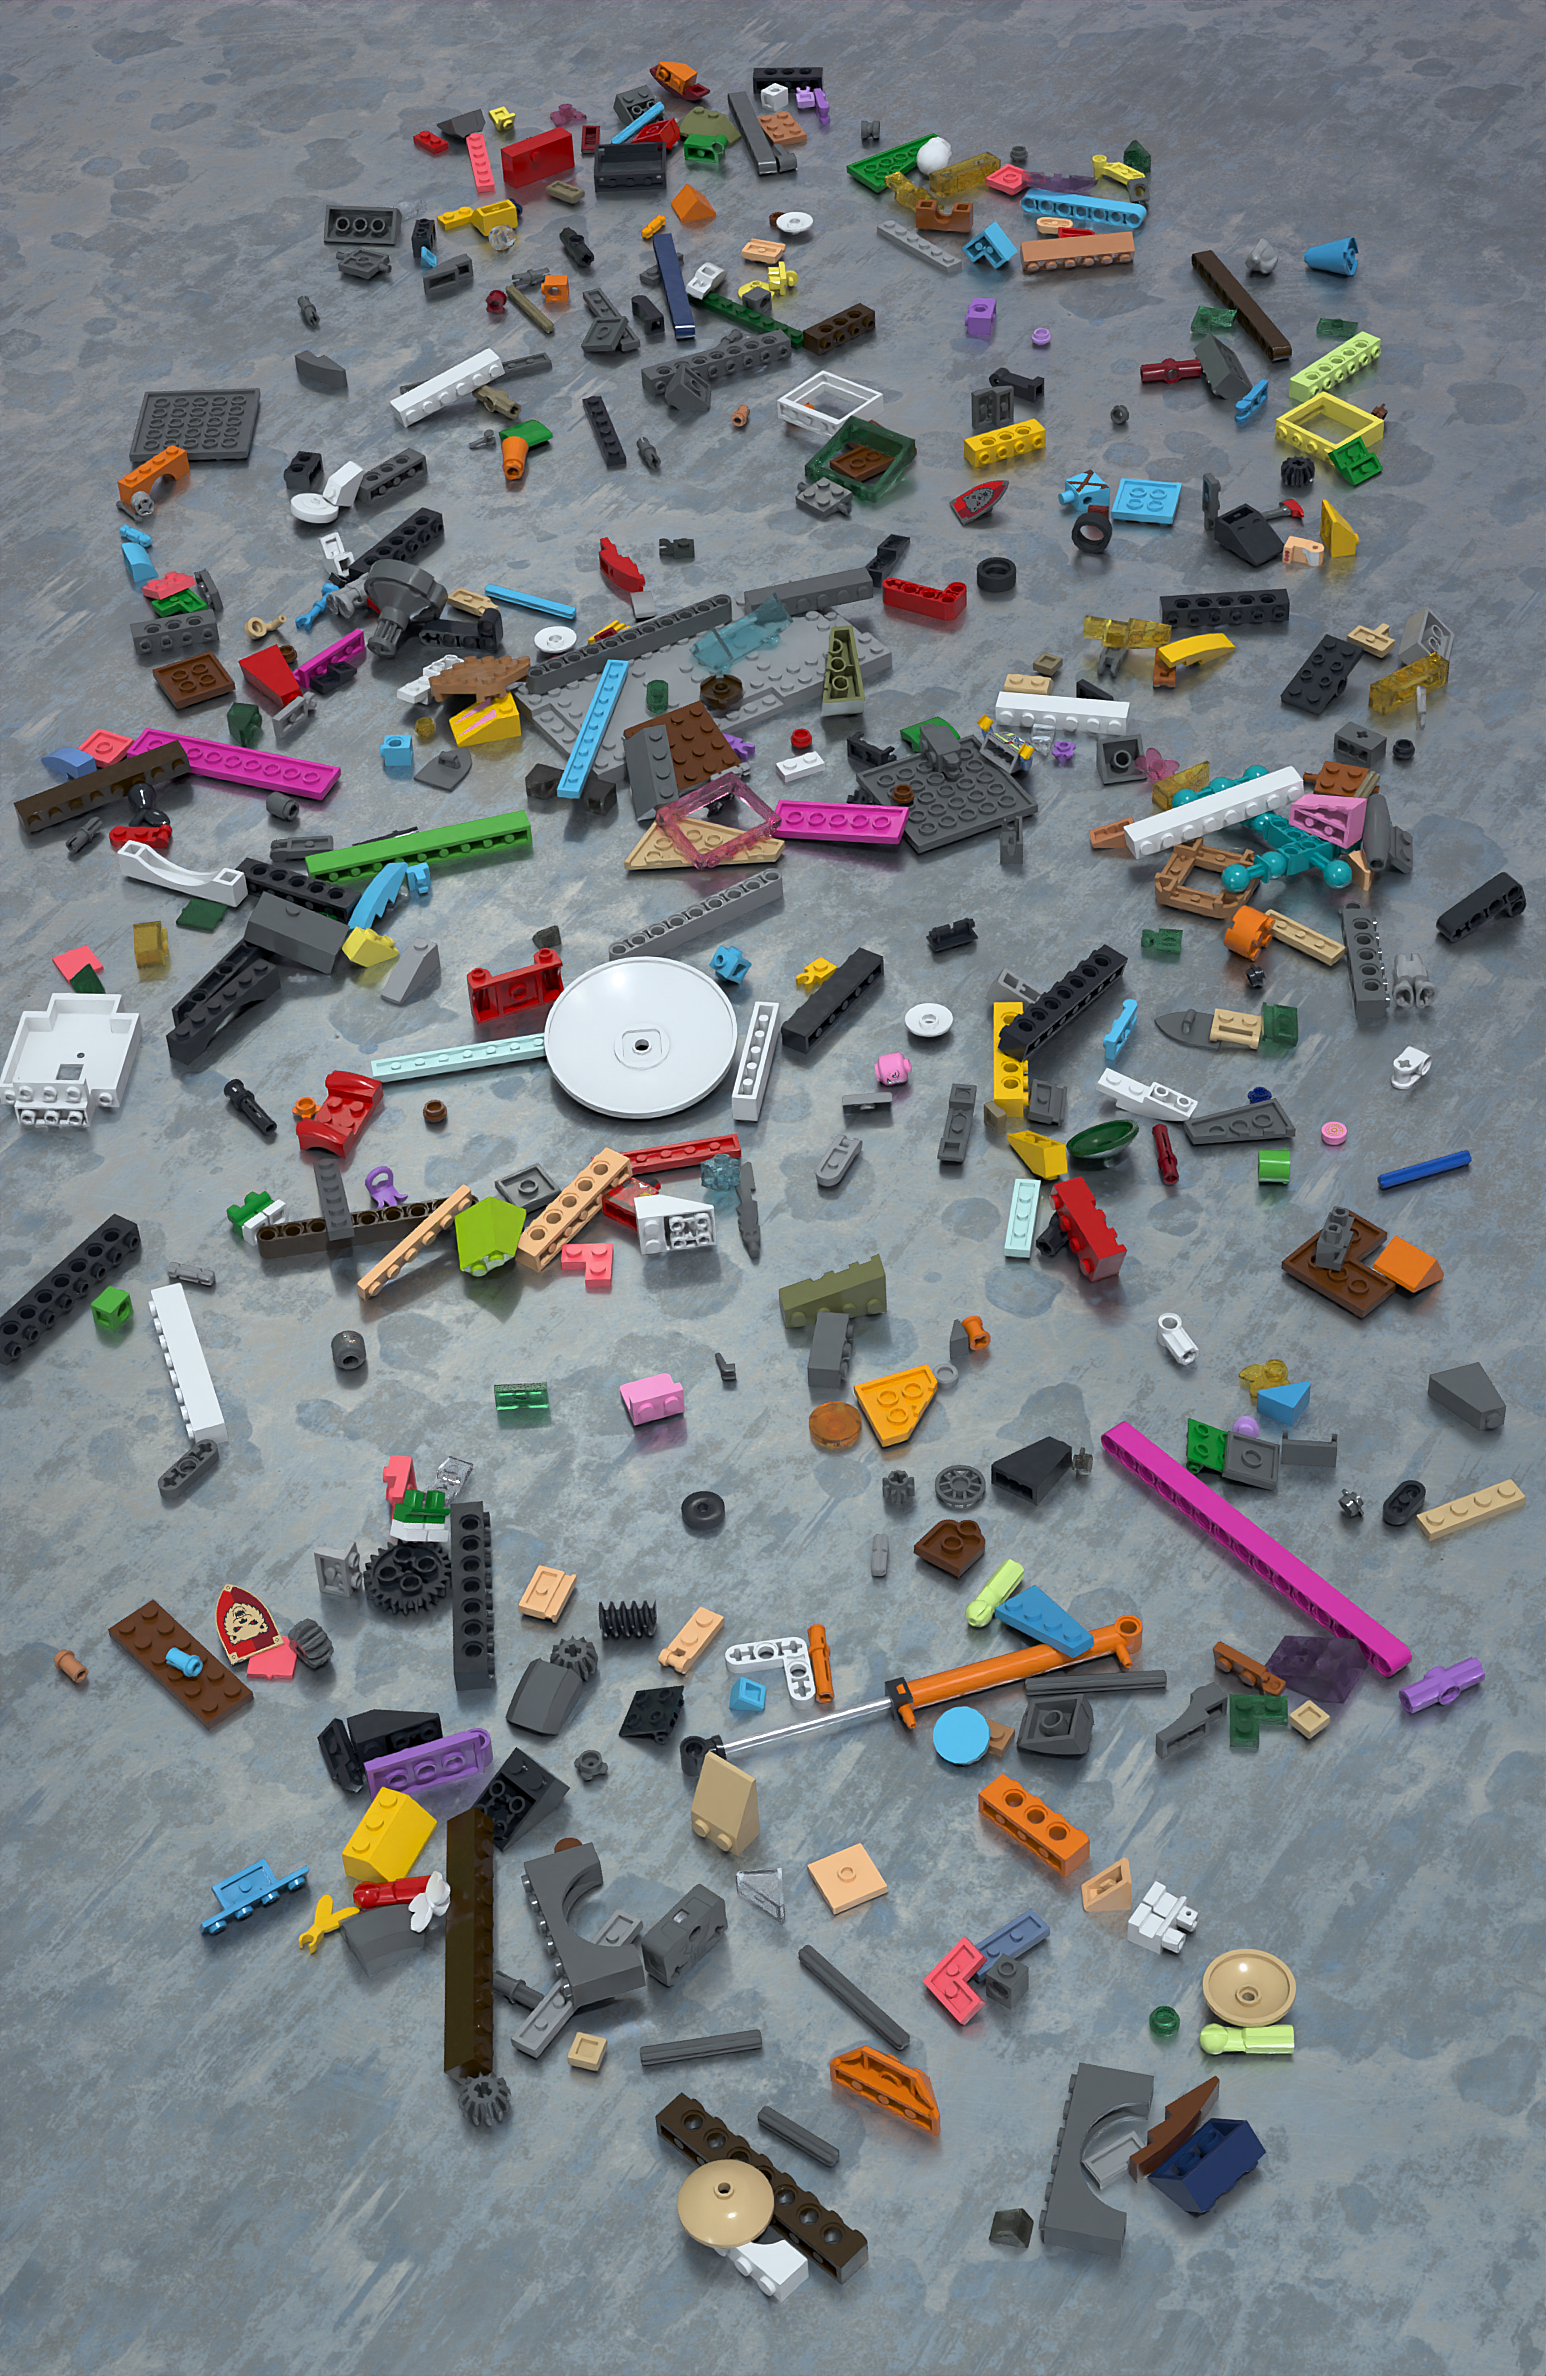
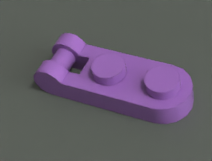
M821 88L814 89L815 108L819 122L821 124L830 123V116L828 115L830 107L826 100L825 91L822 92Z

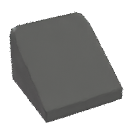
M958 1319L954 1320L951 1332L950 1359L962 1357L969 1353L968 1334Z

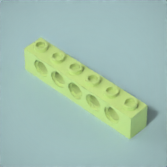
M1363 331L1290 378L1289 396L1304 403L1323 391H1328L1378 358L1381 353V339Z

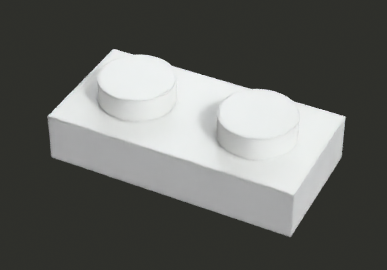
M816 751L776 763V771L784 782L825 770V762Z

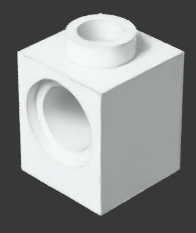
M774 83L761 90L762 107L775 112L788 105V88Z

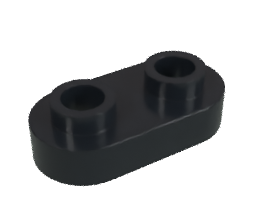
M1415 1480L1402 1482L1384 1501L1382 1511L1384 1519L1392 1524L1407 1522L1425 1502L1426 1489L1424 1485Z

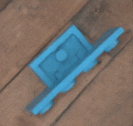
M265 1858L217 1883L212 1886L211 1890L223 1911L203 1921L199 1931L201 1934L208 1931L214 1934L226 1927V1921L236 1916L239 1920L253 1912V1906L261 1902L264 1905L273 1902L280 1896L278 1893L282 1890L289 1888L292 1891L306 1882L304 1878L307 1877L309 1868L306 1865L277 1881Z

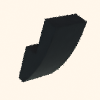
M345 661L327 665V673L311 677L309 686L322 694L327 693L350 680L357 673V669Z

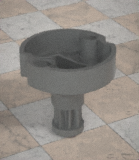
M392 559L376 561L372 565L364 583V590L367 596L372 599L373 603L381 611L377 620L378 627L375 634L368 640V649L380 657L393 658L397 651L395 646L400 635L405 633L408 624H425L428 620L440 618L448 600V593L445 587L438 584L434 580V576L412 564Z

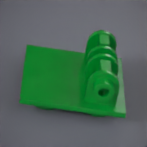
M1188 1418V1432L1186 1434V1456L1188 1461L1186 1462V1468L1190 1473L1197 1474L1203 1466L1223 1472L1225 1437L1228 1432Z

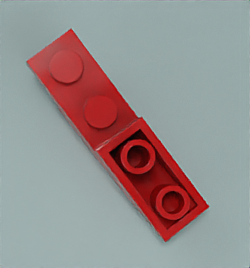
M608 537L601 538L599 561L600 569L604 575L614 584L630 593L642 592L643 586L646 583L643 574H640L637 564H633L629 556L622 557L621 554L619 555L615 544H612Z

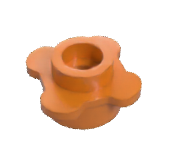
M302 1097L297 1100L296 1106L292 1108V1113L298 1114L302 1119L305 1117L311 1119L315 1113H318L321 1106L316 1105L315 1100L311 1097Z

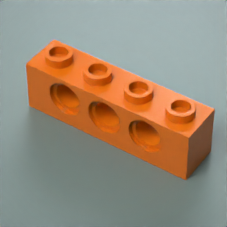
M1002 1773L978 1793L979 1812L1064 1878H1067L1090 1858V1839L1082 1830L1070 1825L1061 1814L1055 1813L1045 1806L1039 1797L1032 1796L1024 1790L1016 1780H1011Z

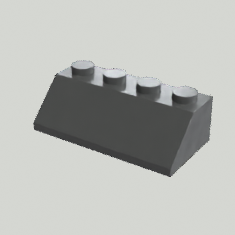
M326 205L323 241L395 245L401 232L402 213L398 208Z
M1209 332L1193 350L1196 354L1195 359L1200 360L1202 372L1207 375L1205 379L1212 385L1211 390L1217 396L1222 395L1225 399L1241 398L1248 395L1253 386L1235 352Z
M666 725L643 728L623 743L637 821L655 819L662 811L677 815L681 814L680 799Z

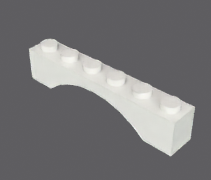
M129 840L117 852L121 874L233 907H237L248 895L245 875L240 871L226 867L210 873L190 871L167 861L149 845Z

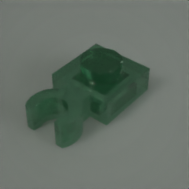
M1159 928L1158 933L1150 929L1142 930L1141 947L1150 948L1157 946L1158 951L1181 952L1183 930Z

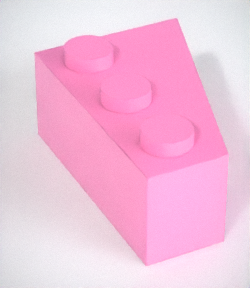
M1306 794L1291 804L1289 824L1347 849L1362 838L1367 799Z

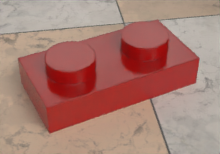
M422 131L420 134L413 136L415 144L434 155L449 149L447 141L429 131Z

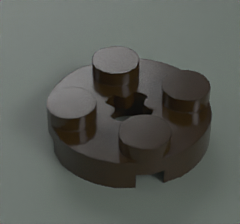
M723 674V678H716V675H713L703 680L700 685V700L708 705L717 707L719 710L729 709L730 705L737 703L744 696L741 680L732 675Z

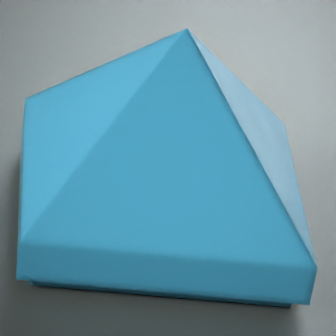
M423 246L421 248V265L430 268L436 267L437 257Z

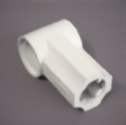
M1164 1313L1158 1319L1157 1342L1161 1346L1167 1347L1178 1363L1183 1365L1192 1363L1199 1355V1349L1181 1327V1318L1174 1313Z

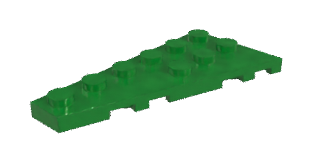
M932 133L847 165V173L879 193L917 166L916 159L920 148L930 139L939 136Z

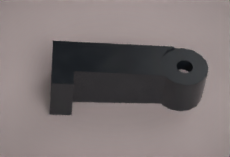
M644 295L632 297V313L639 316L644 323L646 335L664 332V316L648 297Z
M1002 367L989 377V383L992 387L1012 386L1014 387V396L1035 403L1044 396V378L1037 376L1032 380L1010 373L1008 369Z

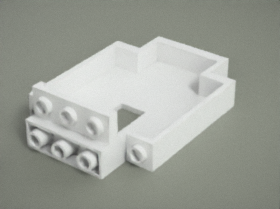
M52 993L47 1011H23L0 1077L1 1104L15 1105L14 1108L19 1125L90 1126L96 1107H120L143 1032L139 1013H125L122 994ZM84 1053L85 1056L83 1058H78L77 1054ZM61 1067L82 1068L79 1080H57Z

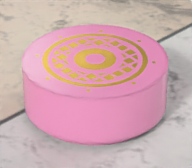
M1328 1122L1322 1127L1321 1138L1330 1145L1341 1144L1346 1140L1347 1129L1339 1122Z

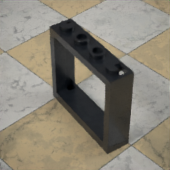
M666 141L595 145V192L667 189ZM661 161V170L601 172L602 163Z

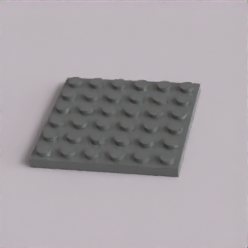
M260 388L145 392L129 453L130 461H149L171 445L186 450L188 460L247 458L261 396Z
M974 734L958 739L962 746V764L959 767L960 777L956 779L948 778L944 772L939 773L934 765L929 763L926 753L922 752L856 774L858 784L870 796L874 797L873 801L877 805L909 807L910 814L903 836L918 853L1002 825L1004 818L1007 819L1008 823L1015 820L1016 816L1026 817L1038 812V804L1007 771L979 752L982 743ZM900 784L911 786L915 794L913 801L907 804L895 802L892 799L894 788Z

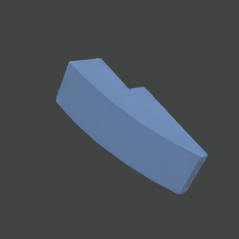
M72 747L59 748L41 758L43 763L67 779L71 777L77 779L97 771L93 756Z

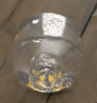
M503 224L494 227L489 232V242L495 250L502 251L515 244L516 235L509 225Z

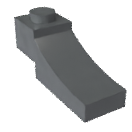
M1215 1682L1201 1686L1191 1693L1190 1705L1175 1722L1156 1734L1155 1752L1162 1760L1209 1736L1210 1723L1227 1715L1228 1696Z

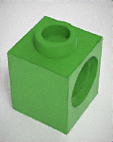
M108 1286L90 1305L94 1322L113 1331H116L134 1312L130 1294L112 1286Z

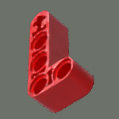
M887 578L882 582L883 603L888 606L943 621H952L967 606V587L962 582H953L942 591L897 578Z

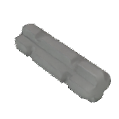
M747 762L738 764L739 767L733 766L721 771L720 774L711 775L710 783L713 786L722 777H729L731 781L741 778V775L742 777L749 775L751 767Z
M170 1262L166 1269L168 1276L174 1278L180 1276L179 1279L195 1283H200L201 1281V1284L208 1286L212 1285L215 1281V1273L211 1270L204 1269L202 1271V1268L185 1264L181 1266L180 1263Z

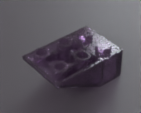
M1285 1635L1265 1667H1267L1268 1672L1286 1681V1688L1318 1702L1344 1704L1366 1670L1368 1663L1356 1639Z

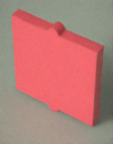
M87 945L72 951L68 950L67 953L52 958L53 963L68 983L88 978L89 975L104 970L102 964Z
M281 1636L284 1645L251 1657L246 1673L247 1677L267 1678L268 1680L273 1678L293 1679L298 1654L294 1652L295 1650L290 1645L288 1637Z

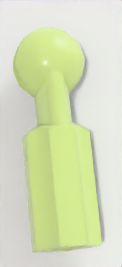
M1011 1559L1005 1560L985 1584L977 1598L967 1605L965 1616L972 1626L984 1627L987 1625L995 1613L994 1608L1004 1603L1024 1578V1569L1019 1563Z
M1213 2023L1206 2025L1201 2030L1200 2045L1204 2051L1214 2055L1221 2054L1224 2051L1294 2053V2031L1292 2025L1223 2027L1220 2024Z

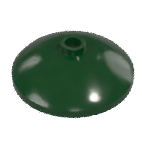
M1128 1119L1105 1122L1078 1133L1067 1142L1066 1148L1070 1155L1087 1160L1102 1159V1161L1112 1160L1116 1157V1154L1126 1149L1136 1138L1139 1127L1136 1121Z

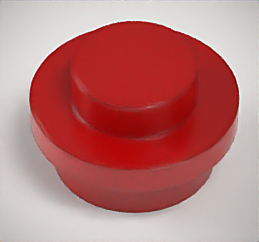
M796 729L790 737L791 744L797 748H805L812 743V735L807 729Z

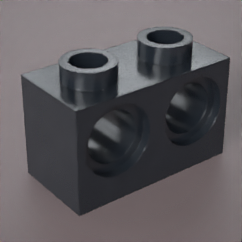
M426 218L416 220L411 237L414 258H421V248L423 246L433 253L437 240L434 220Z
M304 451L297 453L284 471L283 478L286 481L287 489L310 492L324 471L321 454Z

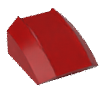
M675 118L645 125L631 143L666 141L668 151L671 150V147L677 140H680V129Z

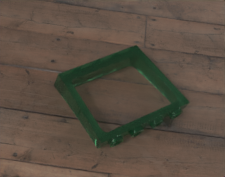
M851 415L836 434L805 465V476L809 477L812 482H817L825 477L851 491L852 495L856 496L860 501L866 500L875 504L915 458V439ZM850 441L896 458L874 486L866 485L822 466Z

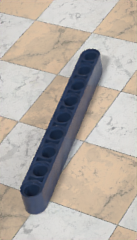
M672 234L652 235L653 249L675 338H694V321Z

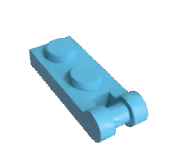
M1127 999L1123 1002L1121 1016L1119 1019L1114 1020L1110 1034L1107 1033L1104 1037L1103 1047L1106 1048L1105 1058L1116 1059L1137 1024V1015L1135 1014L1137 1012V1002L1133 999Z

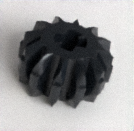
M1294 456V458L1288 457L1287 460L1283 461L1281 480L1285 481L1286 485L1291 484L1292 487H1301L1302 485L1307 486L1309 482L1313 481L1315 466L1310 458Z

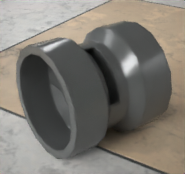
M861 121V139H867L868 137L879 139L880 121H873L872 123Z

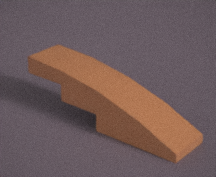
M1131 816L1089 830L1093 848H1127L1123 827L1134 823L1133 817Z

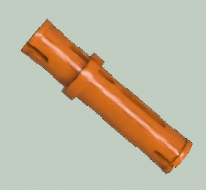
M814 1624L810 1626V1629H807L810 1642L808 1656L812 1660L816 1699L820 1703H829L835 1698L829 1664L831 1651L826 1642L825 1627L821 1624Z

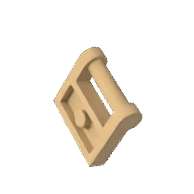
M1215 1008L1209 1041L1216 1042L1221 1040L1249 1045L1250 1048L1257 1049L1263 1017Z

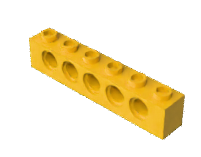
M994 1002V1103L1005 1111L1007 1117H1023V1107H1028V1092H1023V1090H1028V1076H1023V1074H1028V1060H1024L1021 1063L998 1048L1001 1039L999 1033L1005 1025H1010L1018 1014L1024 1013L1023 1002Z

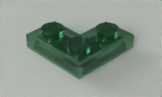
M1199 306L1191 323L1190 332L1204 335L1211 331L1213 325L1232 327L1236 319L1237 310Z
M1229 1694L1230 1747L1259 1748V1725L1288 1726L1287 1696Z

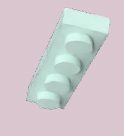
M1015 1179L1004 1256L1030 1258L1041 1180Z

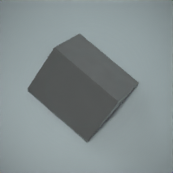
M1141 734L1097 740L1096 766L1103 784L1148 778Z

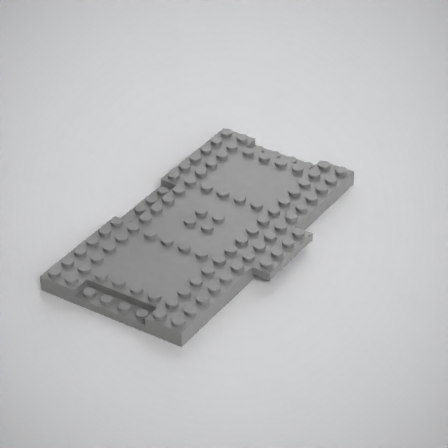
M798 573L781 581L774 582L769 586L803 580L805 578ZM740 596L731 600L732 619L730 621L628 660L629 671L588 778L600 789L629 777L623 743L627 741L623 736L624 730L699 701L700 685L703 680L710 676L716 675V678H723V674H728L739 678L742 682L744 696L737 703L730 705L729 709L719 710L715 706L702 702L722 734L729 735L822 696L831 627L851 626V624L831 607L752 623L745 610L744 596ZM681 606V607H679V608H674L673 610H671V611H669V612H666V613L661 614V615H657V616H655L654 618H651V619L646 620V621H644V622L637 623L636 625H634V626H632V627H629V628H627V629L620 630V631H618L617 633L623 632V631L628 630V629H630V628L636 627V626L641 625V624H643V623L649 622V621L654 620V619H656V618H659V617H662V616L667 615V614H669V613L675 612V611H677V610L682 609L683 607ZM853 626L861 677L865 678L891 667L892 652L869 632L862 634ZM604 670L539 695L529 692L528 683L522 684L510 691L517 710L569 759Z

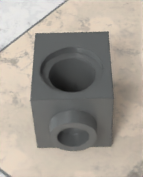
M1147 177L1129 179L1127 185L1130 203L1146 205V202L1150 200ZM1136 188L1143 190L1144 195L1142 197L1135 195L1134 190Z
M756 286L742 295V305L760 314H764L772 309L771 292Z
M1004 1953L986 1973V1996L1010 2010L1015 2007L1029 1989V1968Z

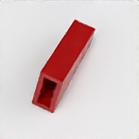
M277 644L238 661L245 679L282 709L298 696L303 697L302 691Z

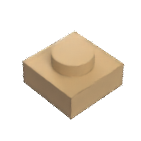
M1308 1700L1289 1714L1288 1722L1310 1739L1330 1724V1716L1312 1701Z
M577 2032L567 2057L568 2064L598 2071L608 2046L607 2039Z

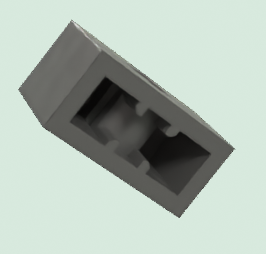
M1350 721L1335 733L1333 752L1371 768L1385 756L1387 737Z

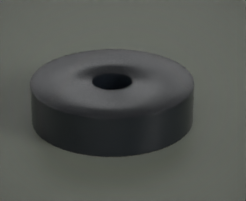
M710 1491L692 1493L682 1503V1519L689 1528L694 1530L707 1531L714 1529L725 1518L724 1501L719 1495Z

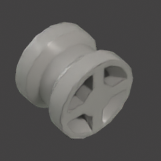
M138 491L131 497V505L139 515L148 516L154 511L155 503L146 492Z

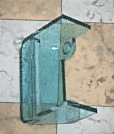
M773 593L752 613L719 631H716L714 626L710 628L689 650L696 659L715 671L721 670L724 672L732 666V662L766 643L772 645L781 639L779 635L794 621L776 593Z

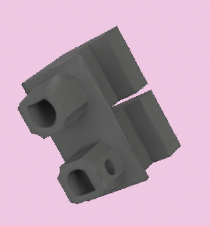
M1334 1206L1332 1212H1329L1317 1242L1315 1266L1341 1271L1354 1234L1353 1231H1350L1355 1217L1349 1216V1209Z

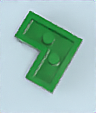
M189 588L161 600L157 599L151 602L152 609L162 618L180 610L184 614L208 610V605Z

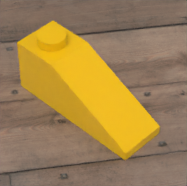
M1029 1130L1007 1135L1008 1142L1033 1173L1042 1176L1045 1180L1057 1179L1058 1175L1068 1173L1066 1145L1064 1143Z

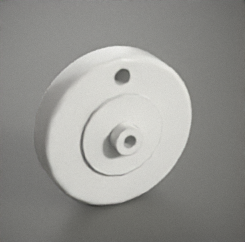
M304 493L296 495L291 499L290 512L303 521L328 523L338 517L339 506L332 504L320 494Z

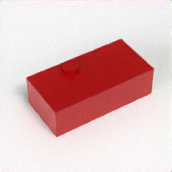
M562 127L500 149L504 182L514 189L575 167L572 134Z

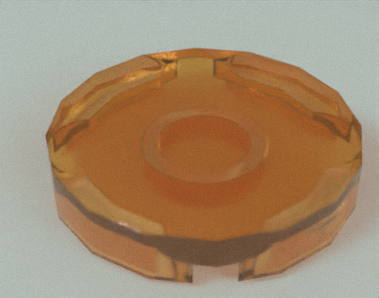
M844 1402L822 1404L814 1409L809 1417V1432L813 1439L823 1445H827V1443L834 1444V1446L849 1444L858 1438L862 1428L861 1415L858 1410Z

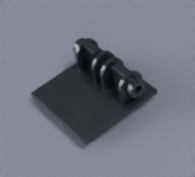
M684 1686L636 1691L618 1735L627 1736L653 1733L658 1743H666L671 1738L672 1728L676 1726L680 1710L685 1703L682 1695Z

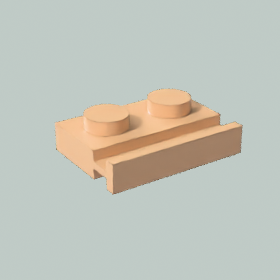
M752 238L751 242H748L741 250V258L775 264L783 255L782 252L786 251V244Z
M539 1565L518 1605L519 1613L541 1619L547 1617L552 1619V1622H557L577 1583V1575H565L564 1571Z

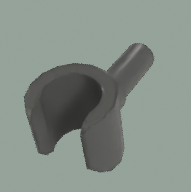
M486 430L483 438L469 443L470 448L484 443L493 445L496 441L495 437H492L494 435L493 430Z
M716 1353L715 1358L721 1368L722 1380L736 1379L735 1363L726 1364L722 1355Z

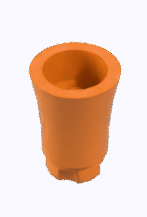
M512 436L506 438L501 444L503 455L502 468L505 477L510 480L519 479L522 476L525 459L529 450V446L524 439Z

